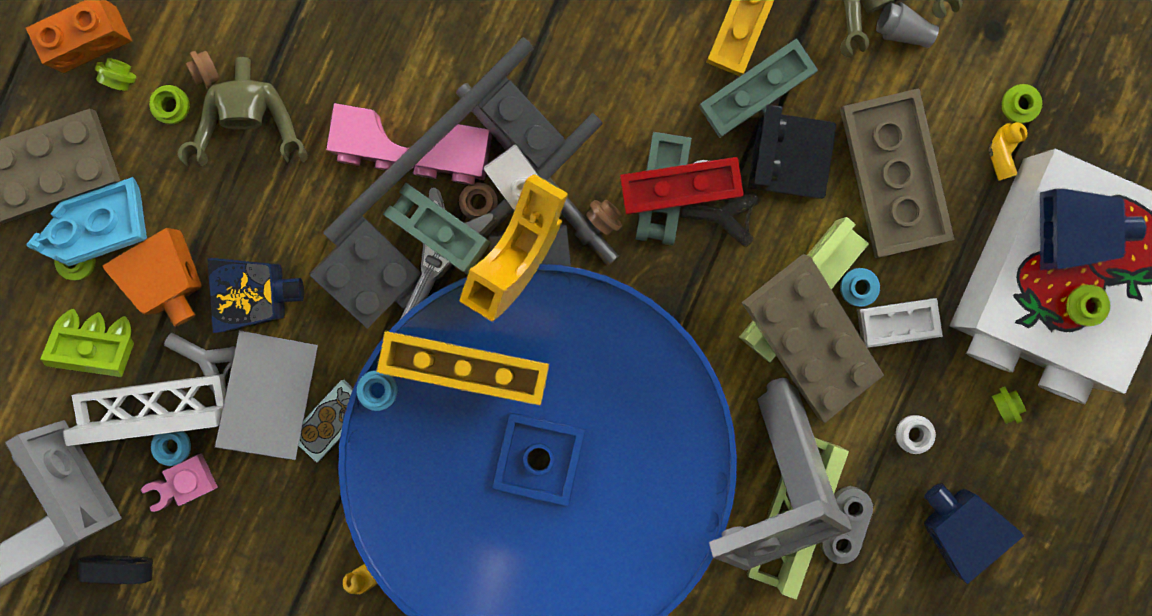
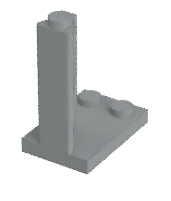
M779 378L769 382L766 386L768 391L757 400L792 510L746 528H729L721 533V538L709 542L713 558L745 571L852 531L848 516L839 511L798 389L791 385L787 378Z
M65 420L18 434L5 442L12 453L14 463L22 470L46 511L47 516L0 543V589L89 536L122 519L80 445L66 446L63 431L69 429Z

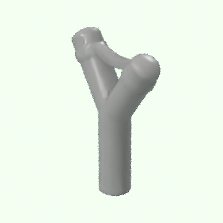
M174 333L168 335L164 346L198 363L204 376L219 375L220 372L215 363L230 362L223 372L226 385L227 375L234 359L235 346L204 350ZM211 384L209 387L214 393L213 384Z

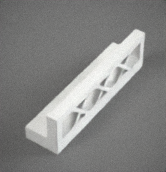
M224 374L72 395L77 426L63 431L66 446L217 427L220 425L227 392ZM213 384L217 406L205 407L193 398L200 386ZM191 387L188 393L181 389ZM166 390H170L182 399L175 411L169 412L156 402ZM154 392L151 398L145 394ZM128 395H133L145 404L138 416H131L120 407ZM117 397V399L114 402L111 401L109 398ZM97 400L109 409L101 421L90 422L86 401ZM187 405H190L192 408H194L184 410ZM151 409H152L154 412H156V414H148V413H149V411H150ZM114 414L119 417L118 419H111Z

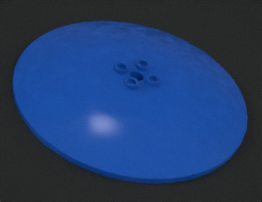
M540 264L521 294L493 322L459 301L467 277L433 293L412 308L389 332L548 363L550 365L541 405L392 376L398 387L396 400L390 407L384 410L373 411L360 403L357 397V385L363 375L377 370L383 339L376 346L356 381L343 418L339 442L338 473L341 500L353 541L367 569L384 593L407 616H668L700 581L713 560L709 542L721 538V533L726 530L736 486L737 452L729 406L719 379L707 357L691 335L673 316L634 288L605 275L562 265ZM375 383L371 388V392L374 397L381 398L385 393V388L381 383ZM535 448L546 450L550 456L549 465L541 470L532 468L528 463V454L531 450Z

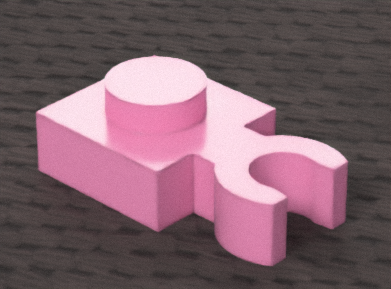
M201 453L162 471L167 482L155 480L144 485L141 491L146 493L151 490H157L160 493V501L149 507L154 512L167 507L172 502L173 496L178 506L218 488Z

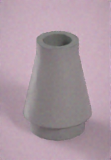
M890 2L879 16L876 31L883 34V39L930 48L938 36L939 27L928 22L904 3L900 2L896 5Z

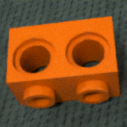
M84 0L26 27L42 64L62 73L68 72L132 42L117 7L107 0Z

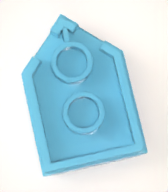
M131 177L60 202L51 213L53 219L41 234L36 232L26 246L67 266H72L146 240L147 235L141 192L136 180Z

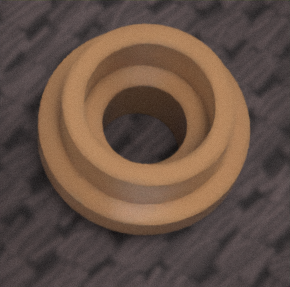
M196 51L190 52L192 61L187 62L186 66L195 84L203 82L206 89H209L212 86L211 83L220 80L207 51L198 54Z
M476 182L474 185L469 184L463 189L460 194L459 205L463 214L469 219L474 220L495 209L498 206V198L495 191L489 185ZM477 195H482L486 199V204L482 209H475L472 206V200Z
M593 200L590 203L591 209L586 213V216L601 232L609 235L613 230L618 231L622 227L621 222L618 220L622 215L608 200H604L602 203Z

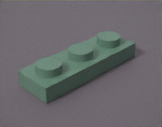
M796 38L703 101L698 107L719 138H721L761 111L766 105H770L814 75L818 69Z

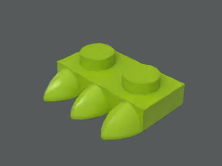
M75 309L67 311L56 321L40 359L45 366L116 377L123 376L134 345L131 339V325L126 316L115 321L106 333L105 321L99 312L88 318L80 329L79 317Z

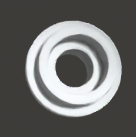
M919 415L905 417L896 428L897 443L906 452L921 454L928 451L934 444L936 437L935 428L925 417ZM917 427L920 430V436L917 440L911 441L909 432L912 428Z

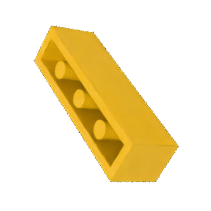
M385 331L377 373L541 405L550 364Z

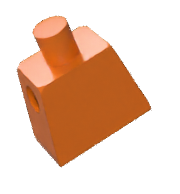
M165 228L102 265L107 274L142 314H157L165 310L174 326H179L195 317V313L185 297L196 292L202 286L184 236L180 230Z

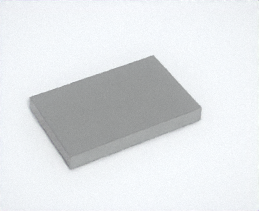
M239 331L215 448L296 460L318 345Z

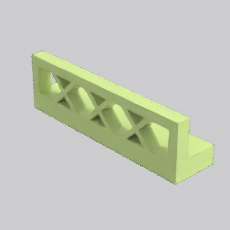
M848 217L836 220L808 253V256L813 259L831 289L869 245L867 241L852 230L856 224ZM752 321L739 338L765 360L771 362L776 354L755 322Z
M815 438L817 447L823 449L821 458L833 493H835L849 451L838 445ZM782 475L766 520L792 510V506L786 496L787 490ZM784 501L787 508L780 511L782 503ZM816 544L781 557L783 564L778 577L759 571L760 565L748 569L747 576L775 586L782 595L797 600Z

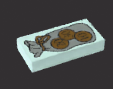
M341 380L303 421L298 446L316 462H319L340 440L343 418L353 387L345 380Z

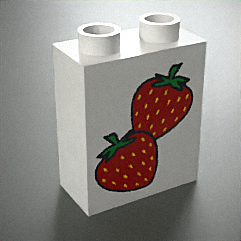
M1057 149L1024 158L950 323V327L973 336L966 354L983 363L1007 372H1013L1019 357L1045 368L1038 386L1066 399L1086 404L1092 388L1125 394L1152 335V191ZM1065 188L1121 197L1125 202V217L1141 216L1146 222V235L1142 241L1125 242V255L1120 259L1065 269L1040 270V192ZM1095 285L1107 293L1111 307L1109 315L1102 323L1096 326H1082L1075 323L1068 315L1066 309L1067 299L1070 293L1079 286ZM1091 298L1085 304V308L1089 313H1092L1095 308L1094 300Z

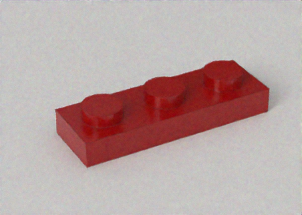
M738 157L628 173L619 176L625 215L744 196Z

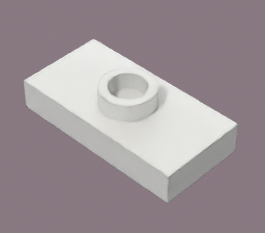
M516 144L484 166L485 172L514 211L526 179L533 174L539 176Z
M937 298L857 309L861 339L867 348L943 337Z

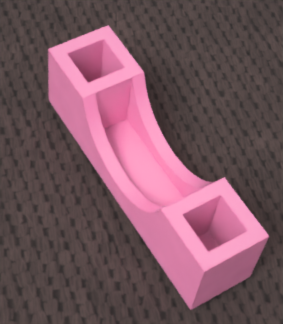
M334 103L326 150L334 155H338L337 162L360 166L361 159L376 162L375 168L386 171L409 149L390 141L384 132L380 116L374 110ZM458 124L413 167V175L436 179L437 172L452 175L451 181L467 185H474L475 179L485 180L486 172L484 166L488 164L492 141L490 130Z

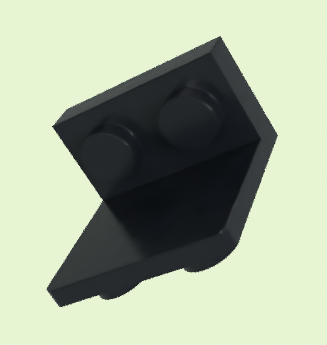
M766 105L759 112L748 188L816 199L825 198L836 123L783 115L782 107Z

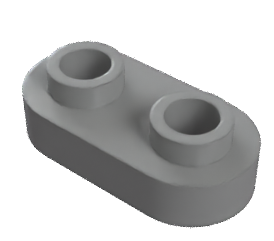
M854 486L843 487L834 494L839 511L848 516L852 531L820 542L823 553L831 561L839 564L849 563L859 555L873 512L871 498L867 493ZM852 502H858L860 505L859 511L855 514H849L848 507ZM840 539H847V547L841 551L837 550V542Z

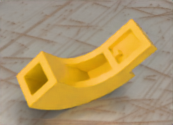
M535 174L526 179L513 217L503 236L494 249L482 261L470 269L459 300L461 303L492 322L507 310L527 286L548 253L562 224L559 216L568 193Z

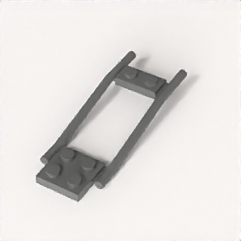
M524 37L323 232L336 247L309 274L367 329L394 301L405 309L422 273L363 215L477 105L514 145L518 146L523 155L537 167L535 171L539 177L546 181L603 124L595 114L591 113L564 140V137L511 80L506 78L534 49L531 43ZM506 199L490 212L497 219L482 235L484 238L514 212ZM452 265V266L446 271V273H445L442 277H440L439 279H436V281H435L433 287H434L448 272H450V271L455 267V265Z

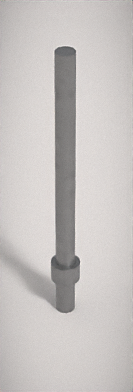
M465 83L456 91V94L461 99L471 87L468 83ZM478 105L472 110L474 115L490 130L491 134L505 150L514 145L479 109ZM528 160L533 169L536 170L537 167ZM551 178L547 180V182L558 187ZM567 197L561 214L576 230L574 234L582 244L586 245L588 243L608 266L619 255L599 234L600 230L590 220H587Z

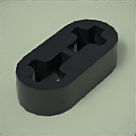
M91 555L77 560V580L81 582L141 584L152 580V558Z

